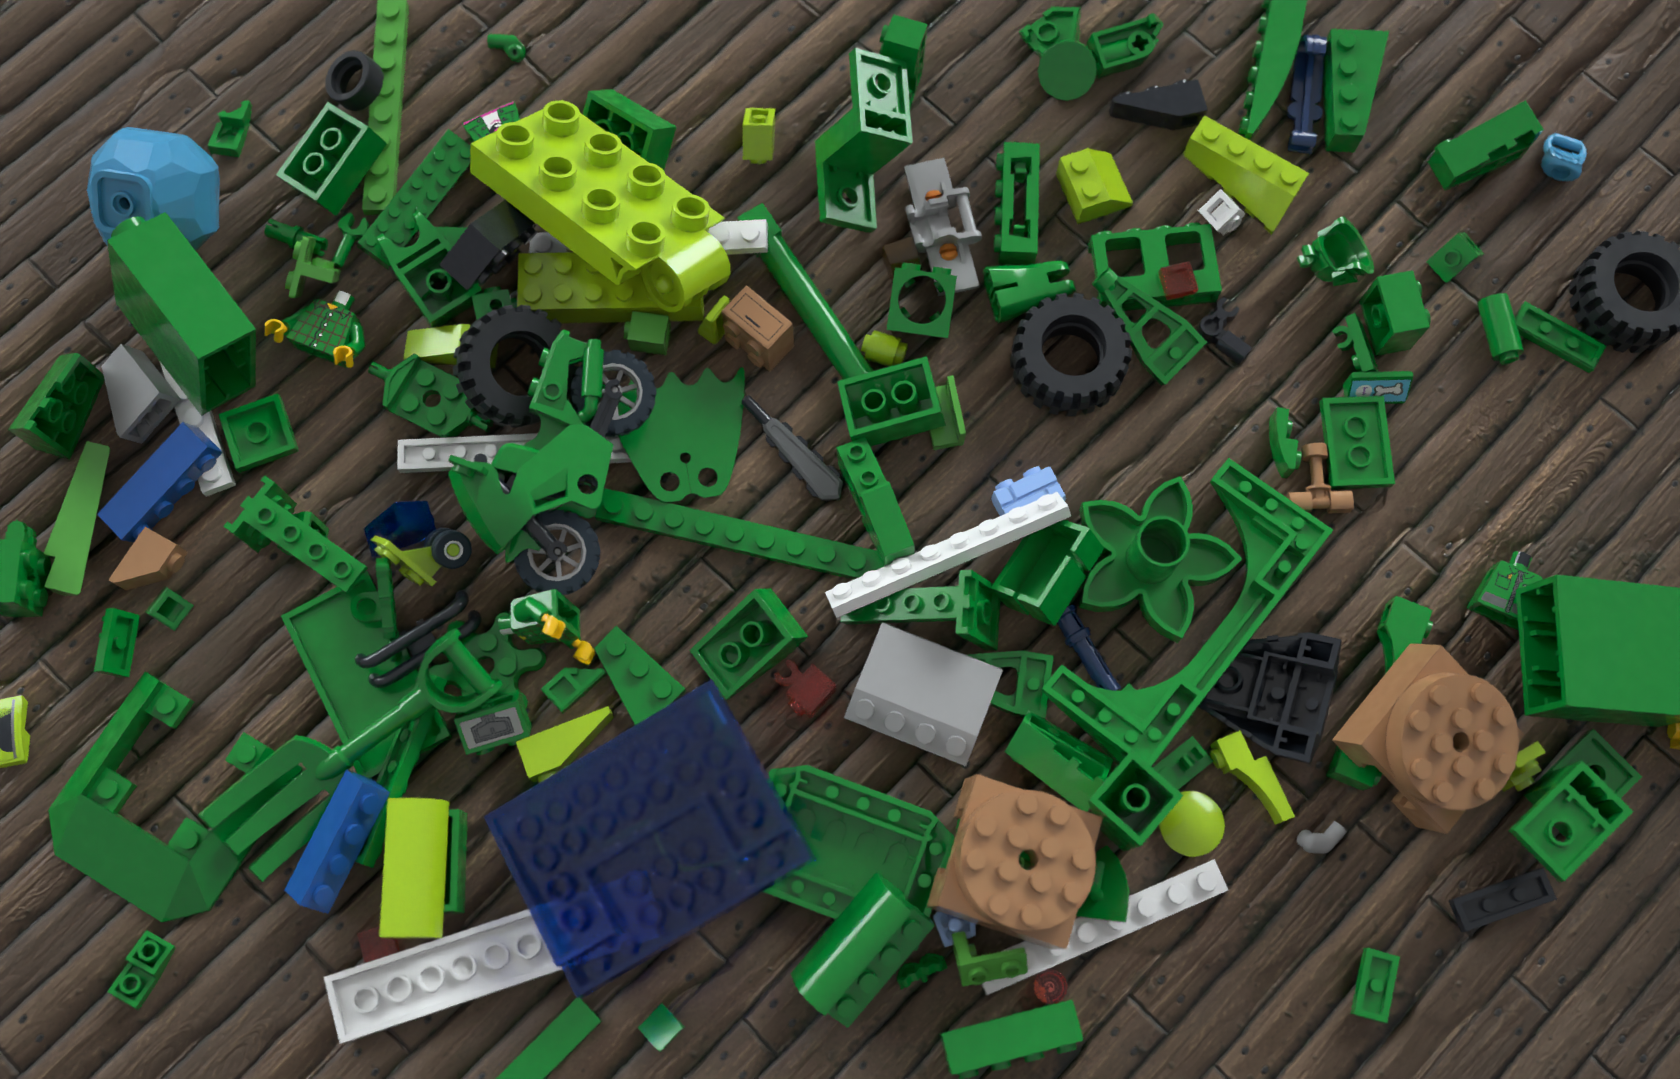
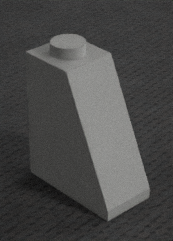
M120 344L102 365L118 436L142 444L181 398L141 350Z

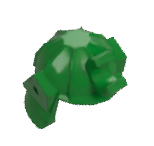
M1344 216L1335 220L1331 227L1328 226L1317 232V239L1313 241L1312 245L1302 246L1303 255H1298L1297 257L1300 268L1310 267L1316 277L1323 281L1332 282L1333 286L1358 282L1356 275L1364 276L1365 274L1374 273L1373 260L1363 238L1353 224Z

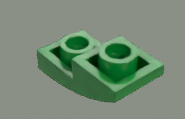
M1277 407L1269 419V440L1276 468L1281 478L1287 479L1295 469H1299L1302 453L1297 451L1298 440L1289 439L1293 425L1292 420H1288L1289 409Z
M146 930L126 957L128 964L107 992L139 1011L160 979L176 947Z

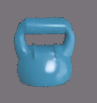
M1558 133L1551 134L1544 141V156L1541 161L1543 172L1547 176L1560 181L1576 180L1582 173V165L1587 156L1585 145L1577 139ZM1552 145L1577 152L1578 154L1560 150L1559 148H1555Z

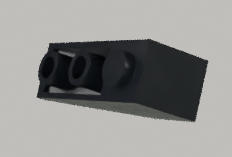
M1196 79L1192 81L1180 80L1172 85L1163 87L1151 86L1144 91L1135 93H1120L1113 97L1109 115L1117 119L1169 130H1179L1198 126L1204 115L1206 116L1208 109L1199 81Z

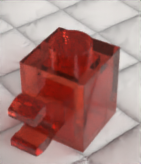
M787 660L785 664L791 669V676L784 678L776 672L774 674L775 680L782 686L793 685L787 691V698L790 700L788 706L800 717L806 714L809 718H812L837 691V685L814 664L802 674L794 662Z

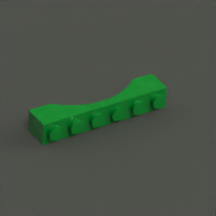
M1399 596L1393 597L1386 603L1377 628V634L1384 654L1385 674L1410 643L1421 644L1423 638L1426 639L1433 626V622L1429 620L1432 613L1431 609ZM1336 746L1326 776L1364 791L1378 784L1382 772L1373 765H1366L1365 768L1357 766Z

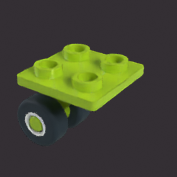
M449 528L433 530L427 536L423 548L405 551L399 550L389 540L375 535L371 539L377 545L374 551L382 558L387 557L394 565L399 564L401 567L398 571L409 581L415 582L419 586L425 583L433 587L437 581L432 576L441 566L448 569L460 568L468 562L472 553V546L468 537L459 531Z

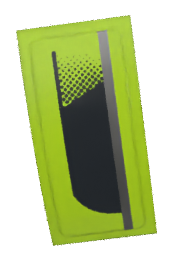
M23 695L0 699V768L26 764L28 762L30 734L25 730L28 701Z

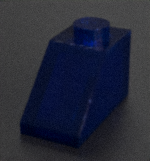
M428 501L394 502L364 527L372 557L380 556L374 551L377 545L371 541L375 535L389 540L398 549L421 542L432 531L436 530L434 517L430 511Z

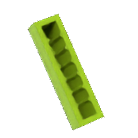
M388 798L379 937L388 939L442 938L449 801L427 798Z

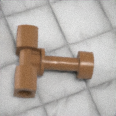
M1325 443L1303 445L1301 447L1302 460L1309 462L1311 486L1306 487L1305 492H1289L1286 498L1308 513L1313 509H1327L1328 513H1350L1354 509L1352 491H1331V486L1324 484L1322 461L1328 458L1327 445Z

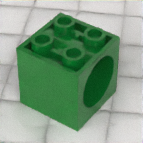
M902 262V268L895 267L886 330L948 338L957 276L951 275L952 269L933 266L932 272L920 271L921 265ZM923 276L934 279L936 281L934 285L940 293L944 291L946 300L942 313L940 314L937 311L929 317L930 322L918 323L910 320L909 317L911 315L907 309L900 307L899 298L902 288L905 286L907 289L915 283L914 278Z

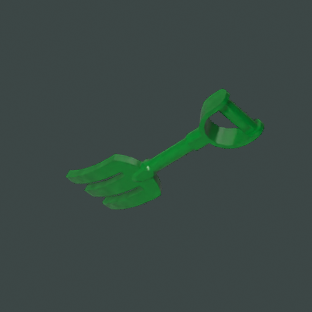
M454 628L435 641L426 651L418 673L419 686L402 697L398 705L341 746L337 745L335 748L330 749L314 739L295 735L201 811L198 816L213 829L272 782L299 763H302L305 767L280 788L223 841L235 855H239L264 833L324 789L329 793L248 867L251 873L259 881L263 882L289 857L310 841L345 771L349 770L358 758L410 720L415 721L431 708L436 707L449 713L467 712L481 705L502 687L503 682L499 678L492 679L458 639L461 633L457 628ZM443 652L475 692L467 696H452L443 693L434 685L430 678L429 663L438 654Z

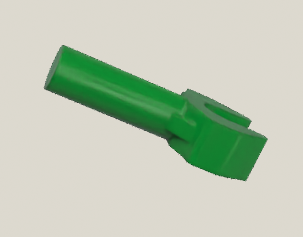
M351 212L340 219L337 226L344 236L332 259L335 262L334 266L338 268L343 267L354 242L360 240L370 228L365 217L356 229H351L355 222Z

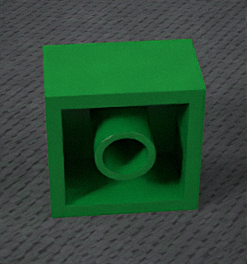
M1413 270L1378 276L1359 301L1375 356L1410 350L1430 327V313L1428 309L1424 308L1421 298L1422 287L1420 282L1416 280Z

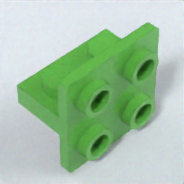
M305 236L302 241H297L295 244L292 258L297 260L295 270L293 272L289 271L285 284V289L290 290L288 297L295 299L303 295L307 277L329 283L339 280L341 269L334 268L335 262L318 257L313 258L311 261L316 242L315 237Z

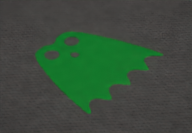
M743 367L738 370L736 376L731 381L726 383L721 382L709 368L704 369L698 382L693 385L684 384L674 372H669L664 384L656 389L655 405L649 418L639 429L630 432V434L618 435L644 484L660 501H681L688 494H698L703 498L721 495L727 488L733 472L741 432L743 414L741 401L744 399L745 383ZM637 390L623 393L622 396L635 403ZM620 402L618 405L619 416L627 413L632 408ZM682 453L690 455L691 460L688 463H683L680 460ZM711 468L717 473L718 480L716 484L706 487L699 482L698 474L702 469ZM672 472L678 476L680 484L676 490L666 491L661 487L660 478L664 473Z

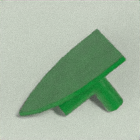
M1106 845L1095 852L1094 880L1087 898L1077 910L1076 917L1126 923L1130 892L1127 875L1120 860Z

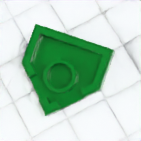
M1051 7L1032 25H1027L1019 31L1020 37L1039 58H1041L1048 47L1056 42L1066 39L1079 41L1080 7Z

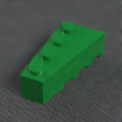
M1330 30L1327 36L1326 54L1323 57L1325 151L1355 152L1363 139L1389 31Z

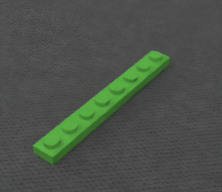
M378 0L373 60L382 68L384 78L379 96L370 105L368 126L387 145L364 178L362 210L365 215H380L394 198L397 190L409 15L407 0Z

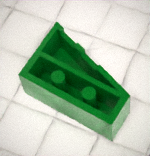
M893 14L890 24L883 26L880 36L882 46L879 54L906 62L909 104L911 108L923 73L928 24ZM877 81L878 87L884 90V88Z
M1029 710L1005 750V753L1014 762L1024 766L1075 807L1086 812L1090 808L1089 798L1107 779L1114 760Z

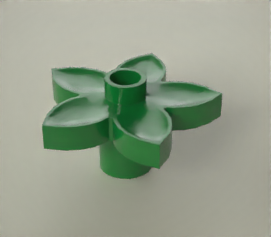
M1181 476L1164 482L1155 489L1143 505L1139 516L1126 505L1115 501L1095 500L1082 502L1079 508L1081 525L1091 529L1104 547L1101 554L1106 556L1089 573L1081 590L1079 608L1094 612H1112L1127 606L1134 599H1137L1148 624L1160 635L1177 644L1187 631L1194 612V597L1190 586L1213 584L1224 578L1242 560L1230 545L1219 538L1202 533H1188L1187 530L1193 517V504L1190 492Z

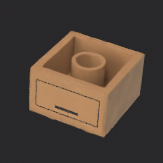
M747 285L721 311L725 339L734 348L738 349L741 347L747 352L749 360L759 368L763 366L770 372L794 347L793 323Z

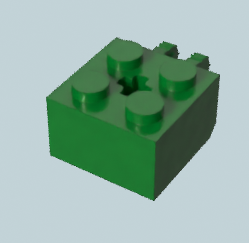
M16 520L7 525L5 539H0V615L3 617H43V609L48 602V593L44 586L52 567L51 561L44 552L36 548L37 539L35 538L37 532H35V529L28 527L24 522Z

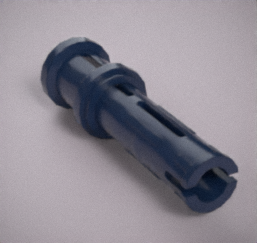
M1076 605L1068 606L1057 622L1066 638L1064 641L1066 646H1069V648L1073 647L1097 687L1114 691L1121 689L1089 637L1091 636L1090 628L1083 625L1075 612L1077 609Z

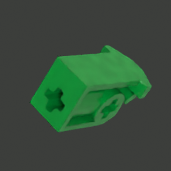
M1148 14L1146 18L1091 34L1086 46L1095 58L1097 79L1143 65L1159 40L1156 36L1164 26L1156 14Z

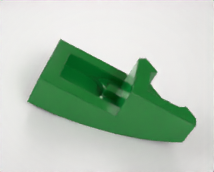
M245 100L241 102V107L230 113H226L225 110L218 113L220 122L216 124L207 145L211 154L240 157L250 123L252 111L250 101Z

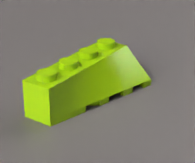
M1205 115L1190 137L1183 154L1210 180L1214 179L1230 198L1234 197L1245 207L1244 211L1252 218H1258L1265 225L1264 229L1271 235L1309 174Z

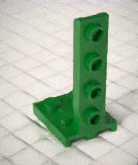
M264 475L261 479L264 483L263 487L253 499L247 496L240 505L244 509L233 524L227 521L223 527L257 553L273 541L348 594L368 567L292 515L297 503L274 481Z
M959 570L958 586L904 588L842 615L840 622L853 625L881 624L882 622L956 621L957 635L986 651L998 650L1000 598L991 589L993 583L973 570Z

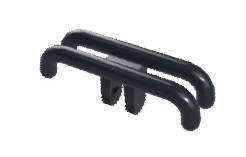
M464 590L457 591L455 595L456 600L452 604L425 621L420 619L416 622L417 626L408 632L406 630L399 633L400 637L378 651L367 656L363 653L357 654L355 656V663L363 669L375 667L407 647L413 657L383 675L371 673L368 677L369 684L375 688H384L396 683L421 667L426 651L437 641L432 631L459 615L466 608L469 602L467 592ZM471 610L468 613L466 623L457 628L461 633L458 638L460 641L470 636L480 626L482 619L481 614L477 610Z

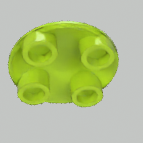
M1197 791L1180 792L1184 796L1158 825V828L1168 846L1177 853L1187 857L1205 855L1214 850L1223 837L1225 829L1224 816L1218 804L1209 796Z

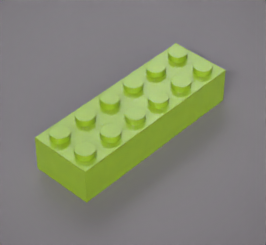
M574 252L519 253L517 307L520 305L530 306L531 311L541 309L548 313L547 319L550 321L556 318L560 323L631 321L632 311L669 316L670 321L704 320V296L698 300H692L691 304L678 312H668L660 308L652 300L640 274L617 286Z

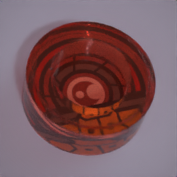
M1044 970L1035 977L1033 992L1037 999L1045 1004L1058 1003L1067 993L1066 979L1056 970Z

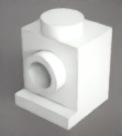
M1221 189L1198 210L1222 235L1236 229L1241 223V218L1245 215L1238 205Z

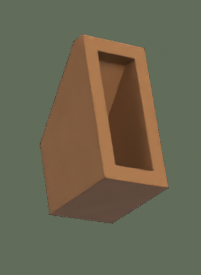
M144 527L109 578V581L124 590H130L170 579L173 573L181 569L185 561L184 557L188 552L151 529Z

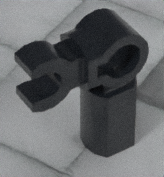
M1223 297L1217 302L1214 311L1201 320L1196 331L1206 340V344L1214 343L1216 345L1215 348L1240 365L1249 355L1252 347L1229 330H1223L1227 322L1233 321L1239 312V307L1237 306L1231 312L1225 311L1223 305L1227 299Z

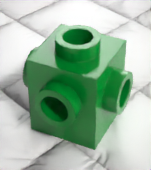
M490 287L483 290L484 293L472 295L477 320L487 313L504 306L512 305L514 308H517L516 297L510 298L508 289L502 290L501 287Z

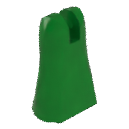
M1048 261L1028 265L985 267L983 271L984 286L995 321L1000 324L1027 313L1032 307L1038 308L1039 302L1047 297L1054 301L1056 294L1066 293L1067 297L1076 292L1073 280H1063L1051 284L1049 282L1061 279L1070 273L1067 262Z

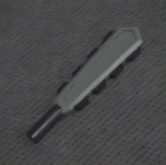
M750 395L746 396L741 401V404L763 426L764 433L766 434L765 440L770 447L777 448L779 450L778 456L785 464L790 463L792 465V473L798 480H804L807 483L806 489L809 493L821 501L840 500L843 481L840 479V473L832 465L826 466L823 463L824 458L816 450L810 451L807 448L808 442L801 436L792 434L793 428L787 422H780L778 419L770 417Z

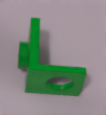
M1465 232L1457 233L1430 257L1427 263L1445 283H1448L1474 259L1482 257L1484 252Z

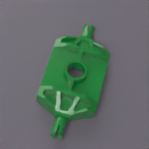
M412 354L393 369L383 367L376 362L371 363L373 368L369 366L368 373L385 382L382 405L387 411L441 438L457 437L467 426L471 427L472 425L485 432L491 430L489 426L492 428L493 420H484L477 416V409L475 407L470 409L466 405L467 397L464 392L459 394L456 387L460 383L459 378L422 361L417 354ZM432 394L441 396L438 405L434 407L425 405L428 396Z

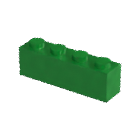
M1073 999L940 1033L949 1072L951 1075L958 1074L959 1079L979 1075L978 1068L991 1065L992 1071L1011 1067L1010 1060L1023 1057L1025 1063L1045 1058L1043 1051L1056 1048L1057 1054L1077 1049V1042L1084 1041Z

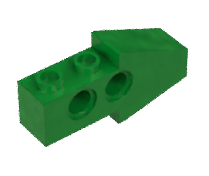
M866 437L836 447L838 466L862 515V522L884 565H889L898 558L914 554L915 545L889 481H886Z

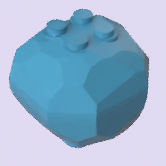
M126 127L113 134L92 155L87 192L93 222L106 246H108L107 240L111 238V233L116 226L126 219L141 216L148 221L166 212L195 251L218 230L219 169L214 159L190 137L183 134Z

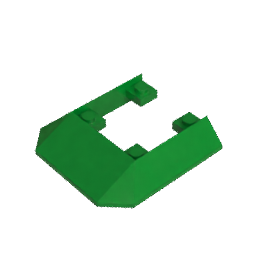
M145 671L50 806L48 812L54 854L155 919L165 923L212 909L256 843L254 841L239 855H235L223 841L304 768L299 764L244 803L213 829L209 830L191 818L186 817L169 843L162 842L118 814L137 785L118 774L116 770L153 717L171 728L177 729L194 704V701ZM243 732L225 761L248 773L275 750Z

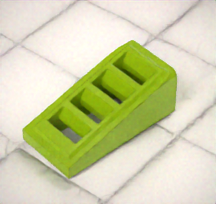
M725 295L718 300L698 328V334L714 345L725 334L721 311L730 303L729 298Z

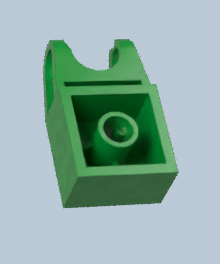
M416 211L412 215L419 227L420 235L415 244L410 247H399L386 238L383 233L377 236V240L399 283L431 328L440 327L473 306L472 295L482 294L483 291L478 283L469 290H466L439 265L452 246L423 214ZM440 282L442 285H446L442 290H435V283Z

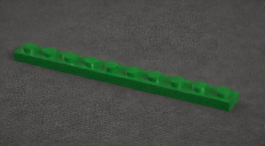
M606 488L603 490L601 503L595 514V518L598 521L853 580L863 576L868 571L877 570L885 566L876 550Z

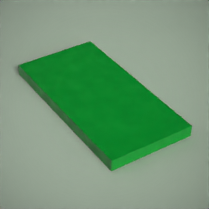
M368 571L362 574L348 594L335 587L281 615L343 744L398 705L399 700L414 689L419 670L416 669L396 683L384 688H375L369 684L368 677L371 673L383 675L410 659L412 656L408 648L396 654L395 662H391L388 659L375 667L365 669L356 665L355 656L357 654L363 653L367 656L388 644V640L383 639L382 622H359L354 619L350 611L351 601L356 595L363 592L378 591ZM363 600L357 606V611L362 615H370L376 609V604L372 600ZM397 628V637L394 638V639H397L398 637H400V634H399L400 632H399L398 628ZM437 708L432 718L431 729L426 734L422 743L420 754L452 738ZM396 731L354 762L353 766L357 774L373 780L379 776Z

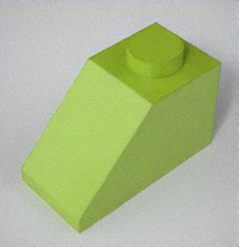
M746 108L743 120V160H750L753 164L767 163V160H773L775 109Z

